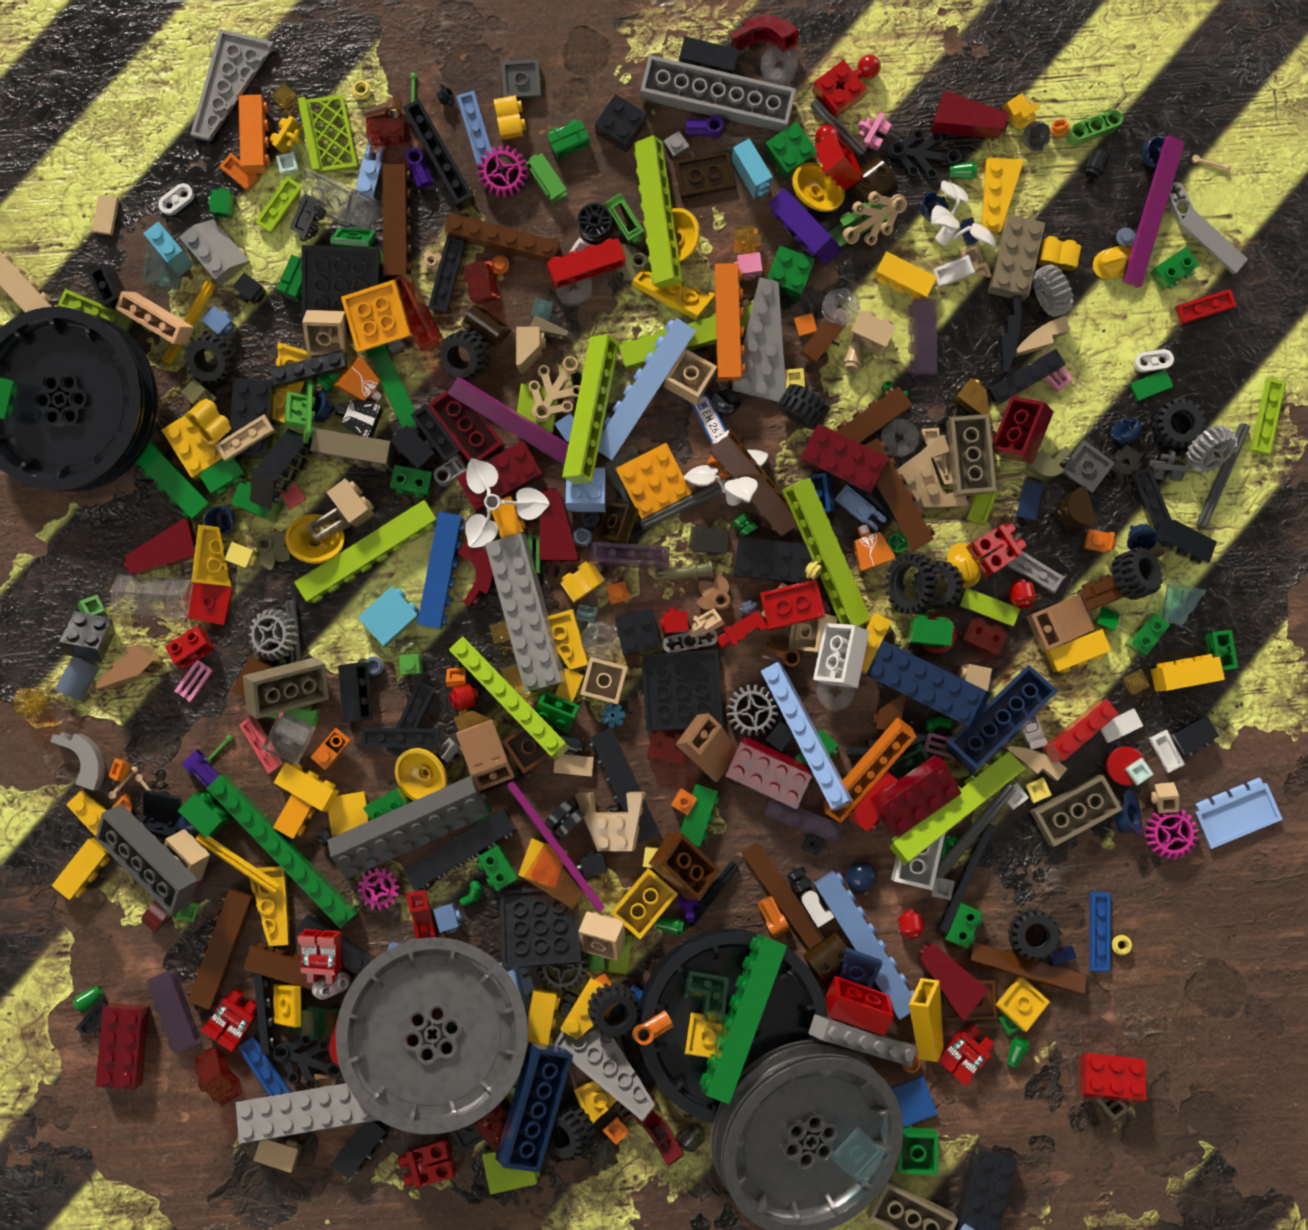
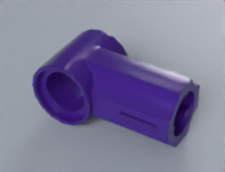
M719 116L687 118V136H709L710 138L717 139L723 134V121ZM712 125L719 126L717 130H712L710 127Z
M410 148L406 152L408 165L418 188H426L434 183L421 150ZM413 156L420 157L417 162H412L411 158Z
M196 749L182 765L208 787L219 774L208 763L209 760H205L207 757Z

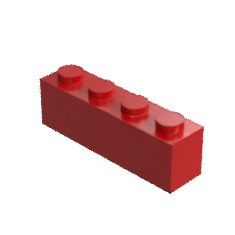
M618 238L614 240L607 239L602 244L596 246L589 245L584 250L578 252L571 251L566 256L551 258L547 262V272L555 290L625 266L626 257Z
M1108 699L1098 701L1042 748L1054 763L1064 761L1118 715V712Z

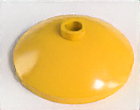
M812 162L800 165L794 172L792 180L794 190L800 200L808 207L821 212H831L838 209L844 201L845 190L840 185L837 187L830 176H825L821 169L823 165Z
M673 208L679 261L681 263L695 251L700 238V227L692 213L682 208Z
M305 515L289 525L285 535L286 546L294 557L303 562H327L336 557L342 550L344 545L343 530L315 541L306 526L323 515ZM315 528L317 534L321 532L319 528Z
M412 748L402 753L397 759L395 765L397 783L411 800H418L447 787L445 769L440 760L431 752L421 748Z

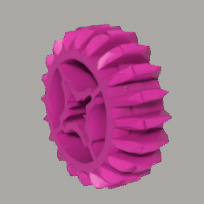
M499 145V151L497 152L495 147H492L493 154L486 151L485 154L488 158H480L484 164H478V168L483 170L478 171L477 174L484 177L480 178L479 182H486L483 186L484 190L491 187L489 194H493L495 190L496 197L500 196V192H503L504 198H507L506 192H510V195L514 196L513 189L519 193L520 188L518 185L525 186L521 179H528V176L523 174L528 172V168L523 167L527 162L526 160L520 161L523 157L522 154L515 156L517 153L516 149H513L510 153V146H507L506 151H503L502 145ZM500 157L509 158L513 160L515 164H505L502 162ZM495 160L496 169L487 175L490 163ZM500 165L504 170H508V172L506 171V179L502 173L498 174L500 172ZM519 169L517 179L511 184L509 175L514 170ZM501 179L506 186L495 185L490 180Z
M1185 810L1170 813H1152L1151 815L1154 820L1147 819L1150 827H1144L1145 830H1149V833L1144 834V837L1150 838L1146 843L1147 845H1153L1151 851H1157V856L1161 857L1164 855L1165 859L1172 857V859L1177 860L1178 856L1181 858L1185 857L1184 852L1191 853L1189 846L1196 847L1192 841L1199 839L1197 836H1194V833H1197L1199 830L1193 828L1196 822L1190 821L1192 816L1189 814L1185 815ZM1167 818H1175L1167 826L1161 824ZM1182 825L1184 827L1185 835H1182L1181 833ZM1158 830H1159V831L1161 832V834H1162V838H1161V842H1162V843H1160V841H1159V839H1158ZM1167 830H1172V833L1177 837L1171 836ZM1174 841L1182 842L1176 848L1167 849Z

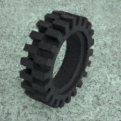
M903 554L895 558L896 561L891 562L892 567H888L887 571L891 574L885 576V579L889 580V583H885V587H889V591H886V596H892L888 601L894 603L892 607L898 609L897 611L900 613L928 612L927 610L933 608V604L937 603L934 597H940V593L936 592L942 586L937 585V581H941V576H936L939 573V569L934 568L936 566L935 562H930L931 558L925 557L926 555ZM912 566L919 570L923 580L922 593L914 602L906 597L903 588L904 575Z

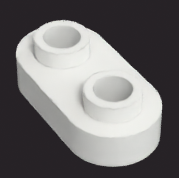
M187 184L177 185L160 198L158 203L160 210L166 215L176 214L192 202L194 191ZM184 193H188L186 197H182ZM173 204L172 208L168 209V205Z
M1166 349L1142 352L1135 357L1134 367L1139 372L1164 370L1172 365L1174 357ZM1159 358H1163L1164 363H1161ZM1141 360L1145 361L1146 366L1141 365Z
M339 971L337 981L334 984L324 983V977H322L313 984L312 993L321 1000L327 999L344 991L349 986L350 977L345 972Z

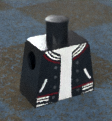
M351 399L348 407L338 404L335 415L343 417L341 424L359 436L373 438L384 408L380 404Z

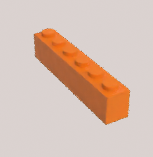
M738 263L715 264L718 382L741 381V375H745V364H741V356H744V345H740V337H744V327L740 326V319H743V307H739V300L743 298L742 288H739V281H742V269H738Z
M897 717L842 780L853 802L835 811L831 809L827 800L823 802L825 813L841 824L916 738L913 728Z

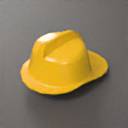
M1117 246L1098 253L1093 261L1095 274L1106 280L1124 276L1132 249Z
M957 543L949 549L947 562L952 563L953 566L958 568V572L962 573L963 576L961 578L965 583L962 587L970 588L976 585L981 577V570L976 564L979 560L974 561L966 548L969 544Z

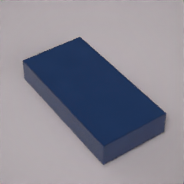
M1024 480L1016 517L1036 521L1044 483Z

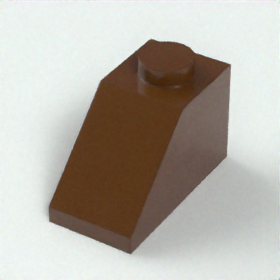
M905 694L898 695L879 708L877 713L873 714L872 724H875L874 729L886 731L897 717L902 720L906 700Z

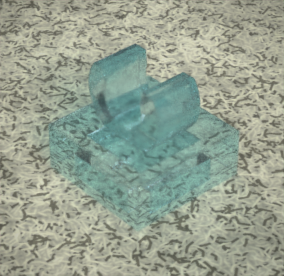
M534 298L531 318L538 316L550 321L553 302Z
M579 604L576 613L578 626H581L582 621H587L589 623L588 628H591L592 624L595 623L598 608Z

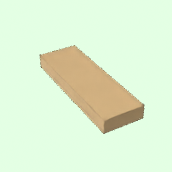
M262 415L215 444L224 461L228 462L276 431L266 415Z

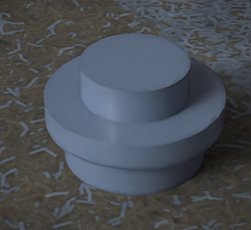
M1125 227L1117 232L1116 241L1119 245L1128 247L1133 244L1136 236L1132 229Z
M578 528L573 534V540L576 545L585 547L591 543L592 534L586 528Z
M751 600L741 604L739 612L743 616L751 615L757 611V603Z
M370 657L365 661L368 662L369 675L377 676L383 671L384 664L380 658Z

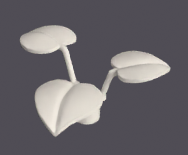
M942 181V191L950 198L955 199L956 203L951 213L939 205L933 208L931 214L932 225L943 226L935 236L936 240L940 244L947 246L953 238L957 239L963 233L970 231L974 238L996 250L997 245L992 233L980 224L973 223L972 226H968L958 233L956 232L960 225L953 215L960 201L966 203L968 196L960 186Z
M747 450L760 467L768 459V454L763 451ZM709 465L695 467L684 476V480L697 486H708L717 480L722 488V493H726L727 504L732 506L740 504L742 500L749 503L758 487L757 481L749 477L736 478L735 480L727 481L724 485L720 476L717 475L718 469Z
M474 458L469 461L466 472L468 486L477 494L487 490L484 504L488 508L487 518L481 514L471 516L466 523L465 532L469 547H482L494 540L498 532V525L494 521H490L491 511L499 509L502 504L517 505L516 511L518 515L526 520L539 517L549 507L550 503L546 496L533 488L519 490L516 494L517 501L501 500L498 495L491 494L489 488L495 486L498 481L496 468L488 462Z

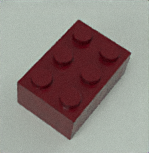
M1011 396L992 443L993 451L1002 458L1033 464L1054 411L1045 402Z

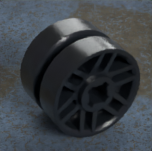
M590 203L580 210L577 222L582 238L592 244H599L607 240L613 229L612 216L608 208L600 203Z
M567 798L544 822L549 829H553L558 825L554 834L560 840L586 815L580 808L571 812L575 803L570 798Z

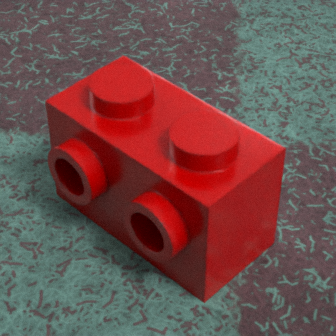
M678 608L667 609V613H663L664 618H660L661 631H665V635L689 631L687 611H679Z
M198 625L190 628L185 634L173 639L171 643L165 646L173 664L181 670L186 669L215 650L207 633Z

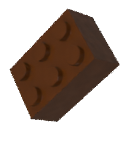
M669 833L648 863L679 894L689 901H700L720 871L683 833Z

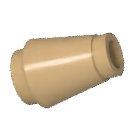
M858 342L851 343L843 362L845 370L858 372L859 368L862 367V344Z

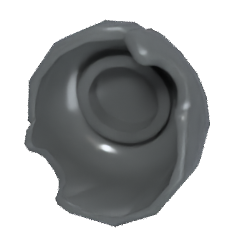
M1041 120L1028 124L1022 135L1025 146L1034 152L1043 151L1044 145L1050 142L1049 135L1051 131L1049 125Z

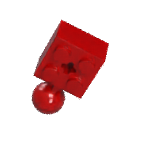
M867 54L860 58L857 69L853 71L845 60H842L814 81L812 92L838 118L865 97L867 88L861 80L863 78L873 79L878 76L881 70V62L875 55Z
M823 125L819 127L815 133V148L817 151L816 157L823 165L821 169L826 177H831L837 187L840 185L844 190H847L863 178L854 153L839 138L838 131L834 126Z

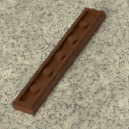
M758 842L743 851L742 855L809 950L824 940L825 937Z
M973 942L969 958L971 963L1081 996L1085 994L1087 975L1044 962L1029 960L1023 956L977 942Z

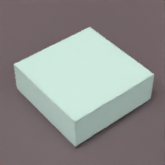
M295 152L276 156L281 176L300 172Z
M1143 758L1138 759L1125 769L1135 785L1141 784L1154 775Z

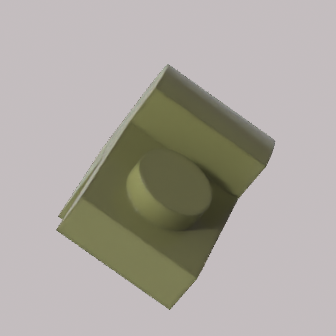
M195 379L181 392L194 405L204 399L211 400L212 402H215L217 399Z
M1065 446L1053 459L1043 450H1040L1036 455L1034 463H1028L1025 467L1038 478L1052 479L1064 471L1061 466L1070 459L1068 455L1071 450Z

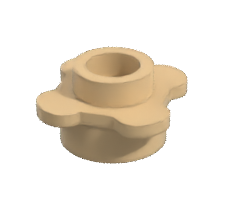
M426 251L424 253V261L421 263L422 268L434 272L438 271L441 254H433L430 251Z

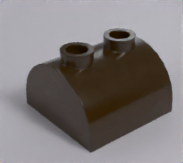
M875 158L860 169L863 178L849 187L859 202H866L868 204V196L871 192L876 191L881 196L888 197L897 190L898 184L888 165L880 158Z
M472 305L464 319V325L467 326V329H470L471 332L477 331V335H482L484 337L482 340L484 342L487 341L489 344L487 345L488 348L491 346L498 347L512 331V329L483 307Z
M1086 486L1080 487L1065 496L1060 503L1059 510L1056 511L1058 520L1063 521L1066 526L1072 529H1085L1098 523Z
M607 501L605 512H603L595 537L615 545L627 547L633 539L631 534L633 527L639 521V509L629 504Z
M834 930L824 940L804 953L806 959L827 986L832 983L835 976L840 977L845 947H847Z

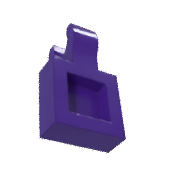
M678 893L680 909H686L687 923L695 922L693 908L699 907V901L686 900Z

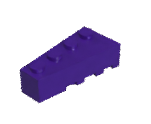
M785 188L768 203L772 208L770 213L777 220L781 218L784 221L782 225L789 232L793 230L796 233L793 237L800 244L804 242L807 245L805 249L812 257L817 255L827 265L842 250L831 235Z

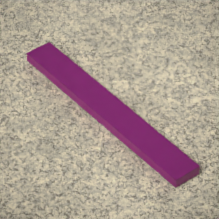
M1170 135L1166 136L1122 280V282L1136 288L1142 286L1185 142Z
M459 376L457 377L448 392L450 396L565 465L568 443Z
M514 781L510 782L507 786L597 912L602 911L605 908Z

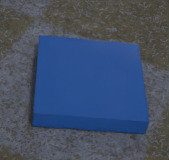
M923 1075L890 1087L901 1109L903 1127L937 1115Z

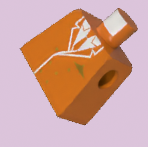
M361 357L355 358L348 366V370H345L333 384L335 388L355 400L364 401L368 397L376 403L382 396L375 389L380 382L379 378Z
M868 524L857 528L860 539L853 542L859 573L895 559L881 532L871 534Z

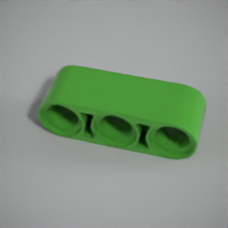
M1111 110L1078 122L1068 132L1067 141L1072 146H1078L1111 134L1122 123L1123 115L1118 110ZM1109 119L1114 120L1116 124L1110 123ZM1092 125L1096 126V127L1098 128V130L1096 131V130L1092 129L1091 126H1092ZM1074 132H1078L1081 137L1075 136Z

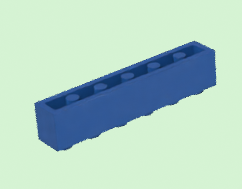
M438 512L417 621L419 626L442 630L443 626L447 624L448 615L445 613L446 608L450 607L451 604L449 592L450 588L453 589L455 577L452 576L453 571L457 570L458 567L456 555L462 546L460 534L464 532L466 524L461 515Z

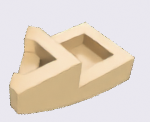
M978 244L959 251L960 258L967 255L970 256L976 274L987 278L992 276L987 262L983 260Z
M712 608L700 617L694 616V624L688 633L691 637L700 636L722 626L724 622L717 611Z

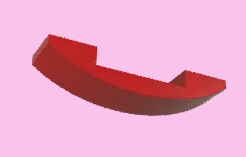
M426 889L406 893L416 939L437 938Z

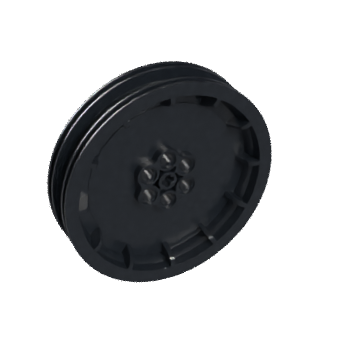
M68 307L34 309L13 318L0 328V378L12 380L19 387L18 396L13 399L12 403L14 406L13 416L9 417L8 421L0 419V469L10 477L28 486L68 492L89 491L114 482L129 471L147 448L155 428L158 413V391L155 376L146 354L136 340L123 328L105 318Z
M711 930L683 941L667 953L657 964L648 978L640 998L639 1010L641 1016L638 1017V1025L645 1023L662 1011H666L674 1026L654 1038L649 1044H639L649 1072L661 1090L674 1104L688 1114L709 1123L714 1122L721 1101L706 1096L701 1090V1085H699L702 1074L707 1072L708 1058L685 1054L691 1012L712 1016L717 1015L718 1017H724L725 1014L728 1015L729 1010L725 1011L723 1004L729 1001L732 995H735L737 978L739 975L742 976L744 971L742 967L746 956L749 957L751 952L749 948L751 940L758 934L748 930ZM786 948L742 1071L759 1057L780 1046L797 1041L821 1040L808 1033L814 1014L828 1018L823 993L807 965L788 948ZM646 1029L639 1031L638 1037L640 1040H644L647 1037Z

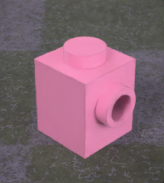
M760 252L737 255V262L734 263H738V269H742V279L748 281L762 275Z

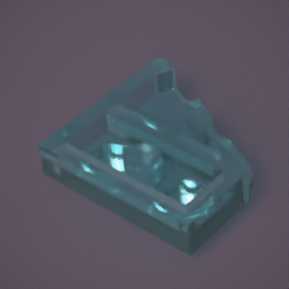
M1167 584L1162 619L1170 624L1183 625L1190 612L1197 606L1196 604L1200 598L1205 595L1206 590Z

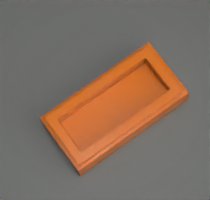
M232 153L219 166L220 169L247 192L261 179L257 174H244L240 166V160Z

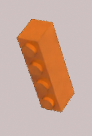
M239 95L240 166L244 174L267 173V166H270L269 155L266 154V148H269V139L266 137V131H269V124L265 117V114H268V104L264 102L262 95Z

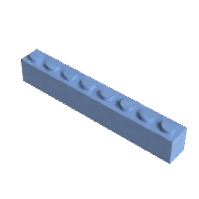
M831 871L813 884L855 951L882 960L883 965L875 982L881 992L890 995L892 1009L900 1020L910 1013L909 1003L914 991H909L906 984H908V981L903 973L898 974L895 969L898 965L893 957L888 958L885 951L887 948L883 941L876 939L874 934L877 932L871 923L867 924L864 920L866 914L860 906L857 908L853 901L856 898L850 889L846 891L843 884L845 881L840 873L836 874L834 871Z

